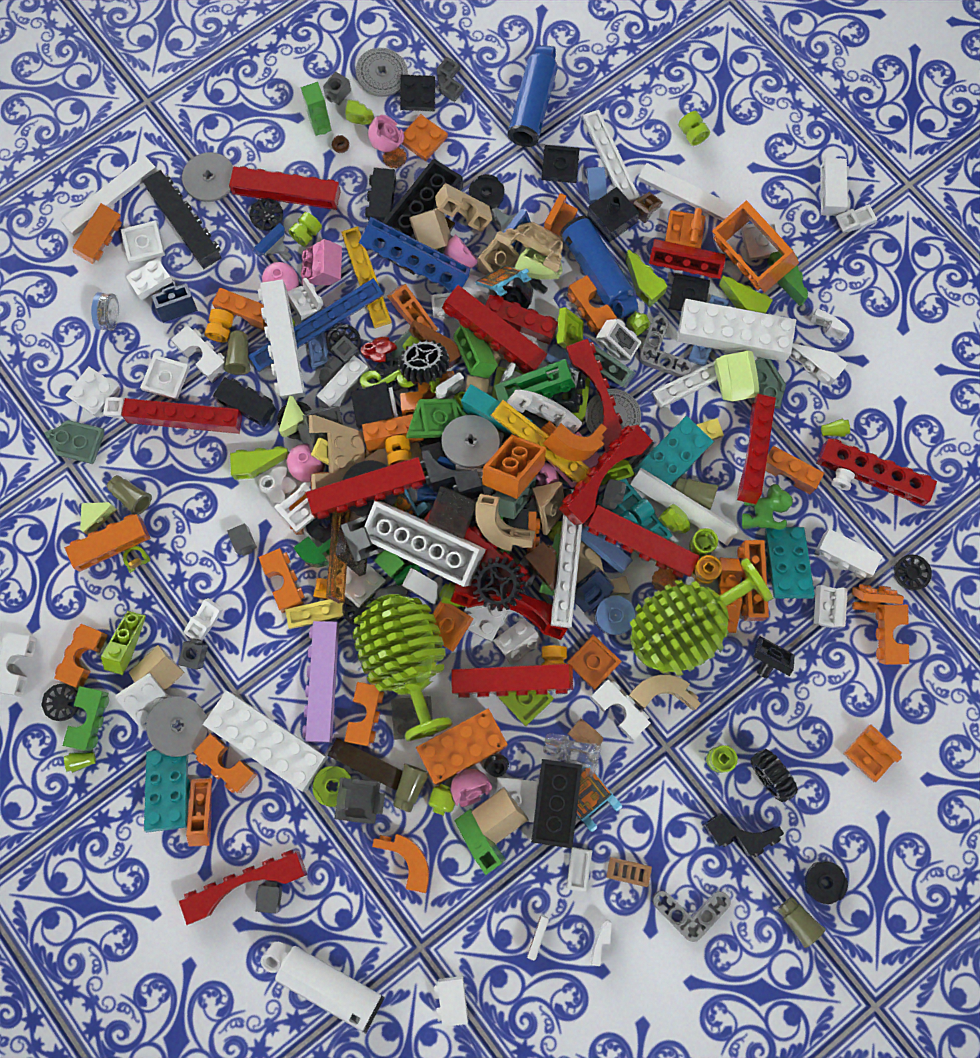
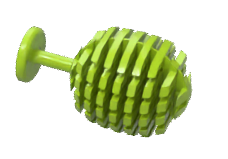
M747 558L743 559L741 567L747 579L722 595L717 594L710 588L707 589L700 586L697 581L690 583V585H684L682 580L675 581L677 586L671 587L668 584L664 586L665 590L661 592L659 590L656 591L651 599L649 596L645 598V604L642 608L638 603L635 608L638 614L635 619L629 622L632 626V636L630 635L631 645L638 659L649 668L652 667L660 670L662 674L675 672L677 676L684 675L682 671L689 670L690 672L695 669L694 667L701 666L709 658L715 657L714 653L717 649L721 653L724 648L722 642L729 633L727 629L729 614L726 606L753 589L757 591L764 601L768 602L773 599L769 588L753 564Z
M388 594L368 604L366 607H370V609L362 612V615H358L354 619V624H360L352 632L353 639L355 640L354 645L356 651H359L357 656L363 665L361 666L363 672L368 674L367 680L371 684L378 683L375 685L378 691H394L401 695L410 694L420 724L409 729L405 733L406 741H414L441 732L453 725L449 717L431 719L422 690L433 682L430 681L431 677L444 670V664H436L437 661L444 659L446 652L445 648H442L444 643L442 637L439 636L441 634L439 627L434 624L436 623L434 614H429L431 608L427 604H423L419 598L400 596L401 594Z

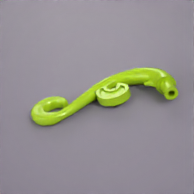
M400 369L382 380L380 374L376 371H367L360 377V384L363 388L383 382L388 384L396 379L401 387L406 388L414 385L411 381L407 382L403 378ZM436 378V382H429L432 393H435L436 387L440 385L439 378ZM370 379H377L379 382L369 383L368 381Z

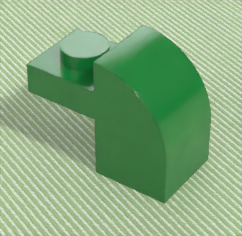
M308 536L293 548L307 565L319 568L330 564L325 557L334 555L339 550L340 544L333 536L317 547Z

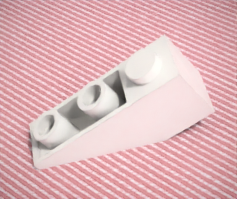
M794 343L791 355L789 356L794 361L802 364L805 370L815 374L822 383L829 386L848 365L846 361L834 352Z

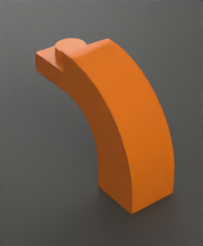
M561 423L543 444L554 454L564 459L584 461L591 458L604 445L602 442L604 436L602 434L607 428L600 424L590 436L581 437L572 433Z
M396 834L394 842L391 841L392 837L380 835L379 838H374L372 847L397 852L406 860L409 870L406 889L426 893L429 884V865L421 848L413 840L400 834Z

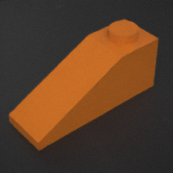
M406 284L398 286L387 295L390 302L410 326L413 321H417L434 331L438 330Z
M191 779L186 830L188 846H210L212 779Z

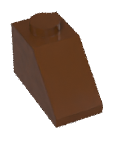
M542 542L529 552L525 559L528 565L552 591L555 589L557 552L551 545L547 546Z

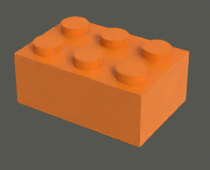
M512 434L483 466L482 485L517 499L544 467L546 448Z

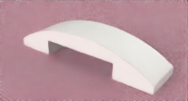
M515 390L507 401L509 405L521 413L526 409L556 424V428L562 423L574 434L582 425V422L569 410L555 401L534 392Z

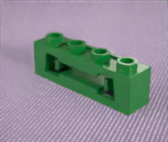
M566 359L494 385L498 400L500 402L502 400L507 402L515 390H526L550 398L557 393L567 392L571 388L576 387L570 366ZM558 368L557 371H554V372L549 373V374L546 373V372H549V371H552V370H555V369ZM514 384H517V386H514V387L509 388V389H505V388H507V387H509V386H512V385H514Z

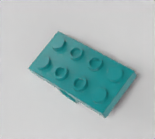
M686 415L633 471L637 474L640 468L672 486L679 477L691 468L694 462L714 441Z
M626 478L620 480L626 484L623 502L617 505L616 509H613L611 512L669 540L673 535L658 520L650 502L642 498ZM604 493L599 496L597 502L599 506H602Z
M785 527V529L780 530L765 528L768 553L766 569L768 575H771L773 597L813 599L815 592L805 528Z
M158 750L146 752L144 831L146 833L187 828L188 799L190 798L191 787L188 778V755L172 757L164 755Z

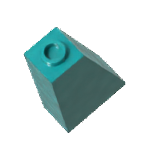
M470 384L461 399L464 412L467 415H476L487 419L497 430L511 436L512 432L491 417V414L501 402Z

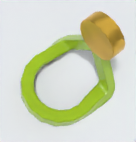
M138 546L125 550L123 554V561L129 573L135 571L139 565L150 562L148 554L143 548ZM138 550L141 552L144 560L136 558L128 562L127 556L131 551Z

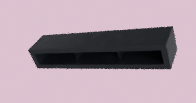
M159 170L144 179L143 183L201 267L205 269L220 260L222 257L219 253L221 250L216 241L212 242L210 240L212 236L207 228L200 226L202 224L197 214L193 215L191 213L192 208L187 200L183 202L181 199L183 195L180 190L173 188L172 185L174 183L168 174L164 175Z

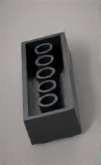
M433 158L382 223L416 240L409 218L436 209L435 196L445 183L461 191L463 189V177ZM377 238L378 241L385 242L382 238ZM394 247L398 251L401 250L399 247ZM386 258V259H388L389 261H391L392 263H394L395 265H397L398 267H400L395 261H393V260H391V259H389V258Z

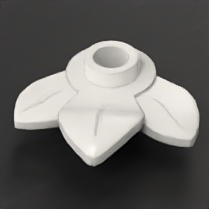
M276 467L270 474L262 476L259 480V488L264 493H267L268 498L272 502L281 504L285 501V494L291 493L297 487V484L292 479L286 477V467ZM267 482H272L270 487L265 486Z

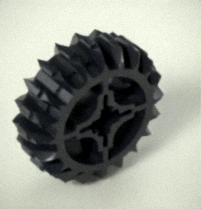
M427 339L425 342L412 343L411 347L406 346V350H403L399 356L398 366L401 375H403L407 382L411 381L413 384L418 382L422 385L423 382L429 384L430 381L436 382V378H442V374L447 373L450 359L447 350L441 343H436L435 340L429 342Z
M496 557L495 562L492 558H489L488 564L486 562L481 563L483 569H476L479 576L473 575L477 583H472V586L478 588L473 593L474 595L480 594L481 596L477 599L478 602L485 600L483 606L487 607L490 604V610H495L496 606L498 611H502L503 606L506 610H509L510 604L513 606L517 605L515 598L522 600L519 592L525 593L526 591L521 588V585H526V581L520 580L525 574H518L521 567L517 566L514 568L516 562L511 561L508 564L509 560L505 557L502 561L500 557ZM497 567L506 569L511 576L504 578L501 572H498ZM491 571V581L485 585L486 577ZM498 581H506L503 584H501L500 587H492L496 585ZM514 583L513 590L507 597V588L509 584ZM494 590L501 597L502 601L493 599L487 592Z
M767 749L754 754L751 758L752 768L767 791L780 802L792 799L797 794L798 787L781 760Z

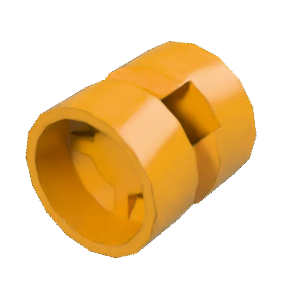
M211 309L208 319L210 323L207 324L204 335L216 342H228L229 328L232 327L234 315L222 309Z
M396 435L385 440L388 466L412 459V453L409 451L411 449L409 438H406L404 435Z
M712 555L701 557L692 572L694 580L701 585L711 584L721 574L722 565L720 560Z
M555 645L542 646L541 658L544 659V662L541 665L566 664L564 660L567 659V647Z

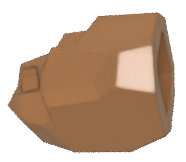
M581 718L568 733L580 745L594 747L603 742V737Z

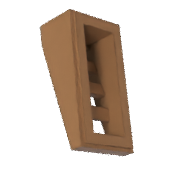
M610 857L606 878L648 887L652 867ZM619 863L617 876L613 875L615 864ZM624 865H628L626 877H622ZM632 867H636L634 879H630ZM644 869L643 879L639 881L640 870Z

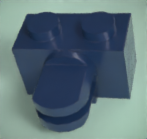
M172 279L173 282L160 289V293L151 295L163 323L198 311L187 283L178 286Z
M597 566L576 584L574 602L584 613L588 610L592 611L603 599L613 593L614 585Z

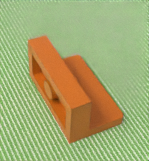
M559 194L544 222L545 229L559 236L562 228L573 220L578 212L576 207L566 203V195Z

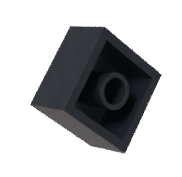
M615 187L589 206L587 217L606 240L611 242L637 223L640 212L621 190Z

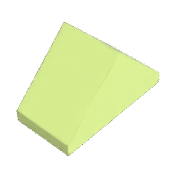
M289 396L279 428L282 437H287L298 431V424L304 423V414L293 396Z
M109 502L82 503L80 530L86 535L96 531L117 509Z

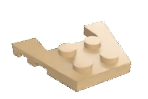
M534 222L519 225L515 230L509 228L505 233L502 231L497 232L495 237L497 241L510 246L515 240H518L523 246L533 248L538 254L547 256L543 263L544 266L555 272L559 271L563 249V239L559 235Z
M309 415V433L327 432L329 473L311 474L312 490L342 481L344 475L352 466L365 461L363 432L316 415Z
M583 541L580 543L576 584L597 566L604 572L600 556ZM626 576L611 580L614 585L613 593L624 595L631 593Z

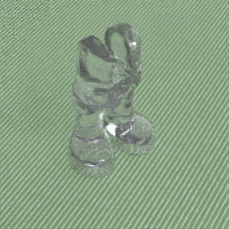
M549 733L545 737L543 752L568 763L571 760L582 763L585 766L586 775L593 778L602 745L569 740V736Z

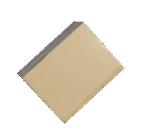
M436 208L409 218L417 241L433 249L447 246L451 234L443 212Z
M494 238L477 258L478 271L486 276L505 265L514 268L520 255L512 245L507 246Z
M562 482L532 488L537 518H540V526L544 535H547L563 516V513L559 510L564 499Z
M157 645L129 671V674L135 683L148 673H151L164 691H166L185 672Z
M505 787L472 810V814L483 835L495 844L529 820Z

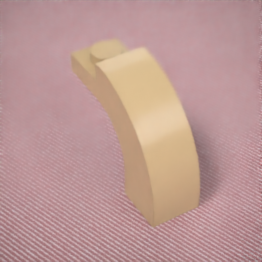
M480 494L476 503L475 515L477 525L487 540L495 546L508 551L512 550L513 545L521 548H532L535 531L507 525L499 515L500 497Z
M672 675L650 677L637 685L628 695L642 710L659 694L675 696L692 711L696 710L701 704L696 694L692 691H686L690 684Z

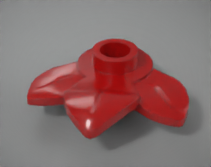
M379 337L361 347V354L364 358L371 359L374 362H385V354L398 348L390 341L389 337Z

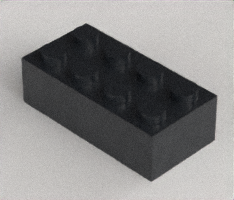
M542 759L531 843L565 848L573 847L582 764Z

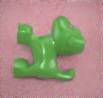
M773 484L768 489L767 497L759 498L756 505L744 502V506L754 508L755 517L752 518L750 514L744 513L742 515V529L756 527L785 529L787 521L785 519L781 522L774 521L773 511L779 513L787 512L793 503L792 496L778 484Z

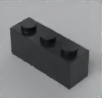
M374 168L373 175L370 174L369 177L371 191L368 190L367 193L369 207L365 208V218H368L369 221L370 217L383 222L393 210L396 173L395 169Z
M224 377L213 394L218 403L227 408L239 409L242 416L262 427L266 426L276 410L273 400L269 397L257 395L254 389L242 387L241 383L233 378L229 380Z

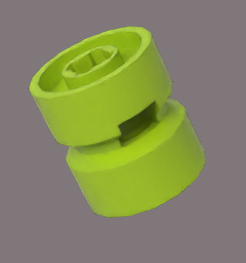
M698 111L689 112L678 123L683 134H686V138L691 146L701 144L711 133Z
M304 212L298 219L299 223H294L288 230L290 236L303 247H306L313 239L312 235L316 236L322 229L321 223L308 212Z
M700 529L691 538L689 550L699 555V558L711 555L718 546V537L711 529Z
M725 745L712 748L706 756L708 767L717 773L733 770L738 760L733 748Z

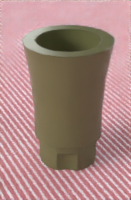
M234 331L229 334L227 358L224 370L229 374L245 375L251 371L248 356V337L243 331Z
M119 475L114 476L107 483L108 491L134 515L143 513L151 503V494L141 490Z
M679 477L675 489L701 506L711 510L719 485Z
M404 763L400 783L395 794L394 807L406 812L412 811L413 805L416 804L418 796L429 777L427 771Z
M792 897L788 898L777 909L804 948L812 945L826 931V928L818 923Z

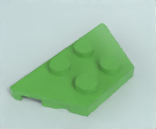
M419 399L406 438L442 437L446 426L454 419L465 416L466 413L461 410L456 399Z

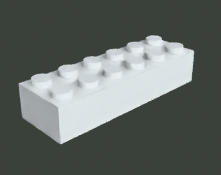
M283 279L260 283L261 289H258L259 300L264 304L261 312L265 323H267V326L264 327L266 338L271 342V345H268L269 356L272 360L274 359V364H271L273 376L275 375L278 381L275 383L276 394L283 400H288L289 396H293L294 399L306 397L286 285Z
M685 299L676 342L735 353L748 350L753 352V355L756 357L786 362L792 352L796 319Z
M374 501L364 526L367 529L372 544L463 587L471 586L474 579L473 575L476 574V569L479 567L486 549L385 502Z
M225 691L203 723L205 727L302 792L307 791L316 774L329 758L229 691Z

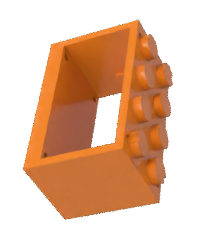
M747 200L712 230L715 235L713 240L717 243V246L727 254L731 262L751 281V284L757 291L761 289L765 293L799 264L794 251ZM749 221L758 228L782 255L779 260L759 277L745 263L742 256L737 254L726 242Z
M488 708L422 743L416 749L434 785H439L457 775V772L465 768L468 769L507 748L508 744Z

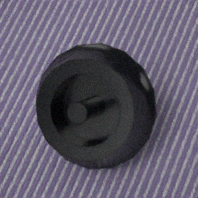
M501 754L491 755L484 763L486 772L493 777L503 776L509 767L508 759Z

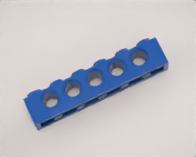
M370 217L361 235L359 243L364 248L373 250L382 257L395 261L399 266L411 269L417 275L429 278L433 283L445 286L451 292L457 285L463 287L469 277L470 267ZM377 238H382L385 242H380ZM394 247H399L401 250L398 251ZM411 255L417 256L418 259H413ZM427 264H433L435 267H429ZM444 272H448L451 275L447 276L444 274Z

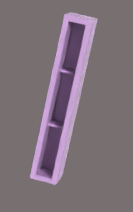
M313 621V626H310L309 630L312 646L308 648V658H311V664L307 666V677L310 679L309 685H306L305 689L308 705L304 707V717H307V724L303 726V738H306V742L332 743L339 624L337 622Z

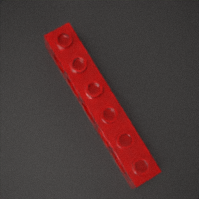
M829 438L823 444L816 464L836 471L838 468L850 470L855 474L854 479L921 506H925L931 501L937 481L933 480L929 475L918 474L913 469L898 466L891 460H883L873 453L860 451L858 447L847 446L838 439ZM837 453L842 454L844 456V460L840 459ZM855 460L860 461L861 464H862V467L858 466V465L856 464ZM874 467L879 469L880 474L874 471ZM892 474L898 478V481L892 478ZM910 482H913L916 488H913L910 485Z

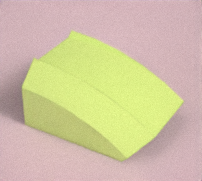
M527 247L520 254L515 269L519 270L527 268L529 270L527 275L534 279H558L563 273L561 261L559 271L555 272L543 265L547 256H542L533 248Z
M747 350L723 355L715 360L714 368L723 400L738 401L754 398L757 396V393L759 394L758 375L753 352Z

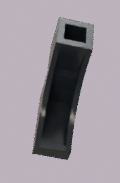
M429 450L421 452L423 460H420L423 471L427 470L428 473L425 476L427 486H432L434 493L453 488L455 495L460 496L461 502L484 494L477 469L472 471L451 470L437 463Z
M720 813L702 824L716 846L722 845L726 847L734 841L732 839L734 837L746 856H754V858L764 852L763 848L767 845L773 846L781 841L780 836L784 834L779 826H774L771 829L757 833L743 831L731 824Z

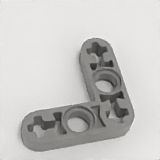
M657 315L652 320L639 356L640 362L645 366L679 378L688 375L692 370V365L688 360L659 350L669 322L665 316ZM659 321H661L662 326L658 332L656 331V328ZM652 336L657 337L659 343L651 344L649 338ZM647 353L651 354L649 360L645 359ZM656 356H659L657 363H654ZM664 358L670 361V365L667 367L663 366L660 362ZM682 365H684L686 369L684 370V372L680 371Z
M657 891L652 898L654 906L691 942L698 941L724 914L731 903L730 897L726 893L721 891L714 892L691 917L665 891ZM658 896H666L665 901L670 906L672 903L675 904V906L668 910L667 914L664 912L667 908L663 904L658 905ZM718 896L722 898L724 896L723 902L725 904L724 906L718 905L715 908L716 910H718V913L716 914L712 908L708 907V905L711 903L712 906H715L718 902L716 900V897ZM675 910H680L683 914V918L679 922L672 920L671 916ZM704 910H709L712 914V919L709 922H703L701 919V913ZM697 918L698 922L705 927L702 929L698 926L695 930L696 936H688V927L694 928L697 925L694 920Z

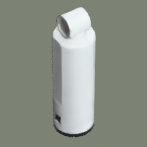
M274 942L261 958V965L266 971L270 973L277 972L275 977L277 983L365 1034L385 999L384 996L297 946L292 947L289 951L283 943Z

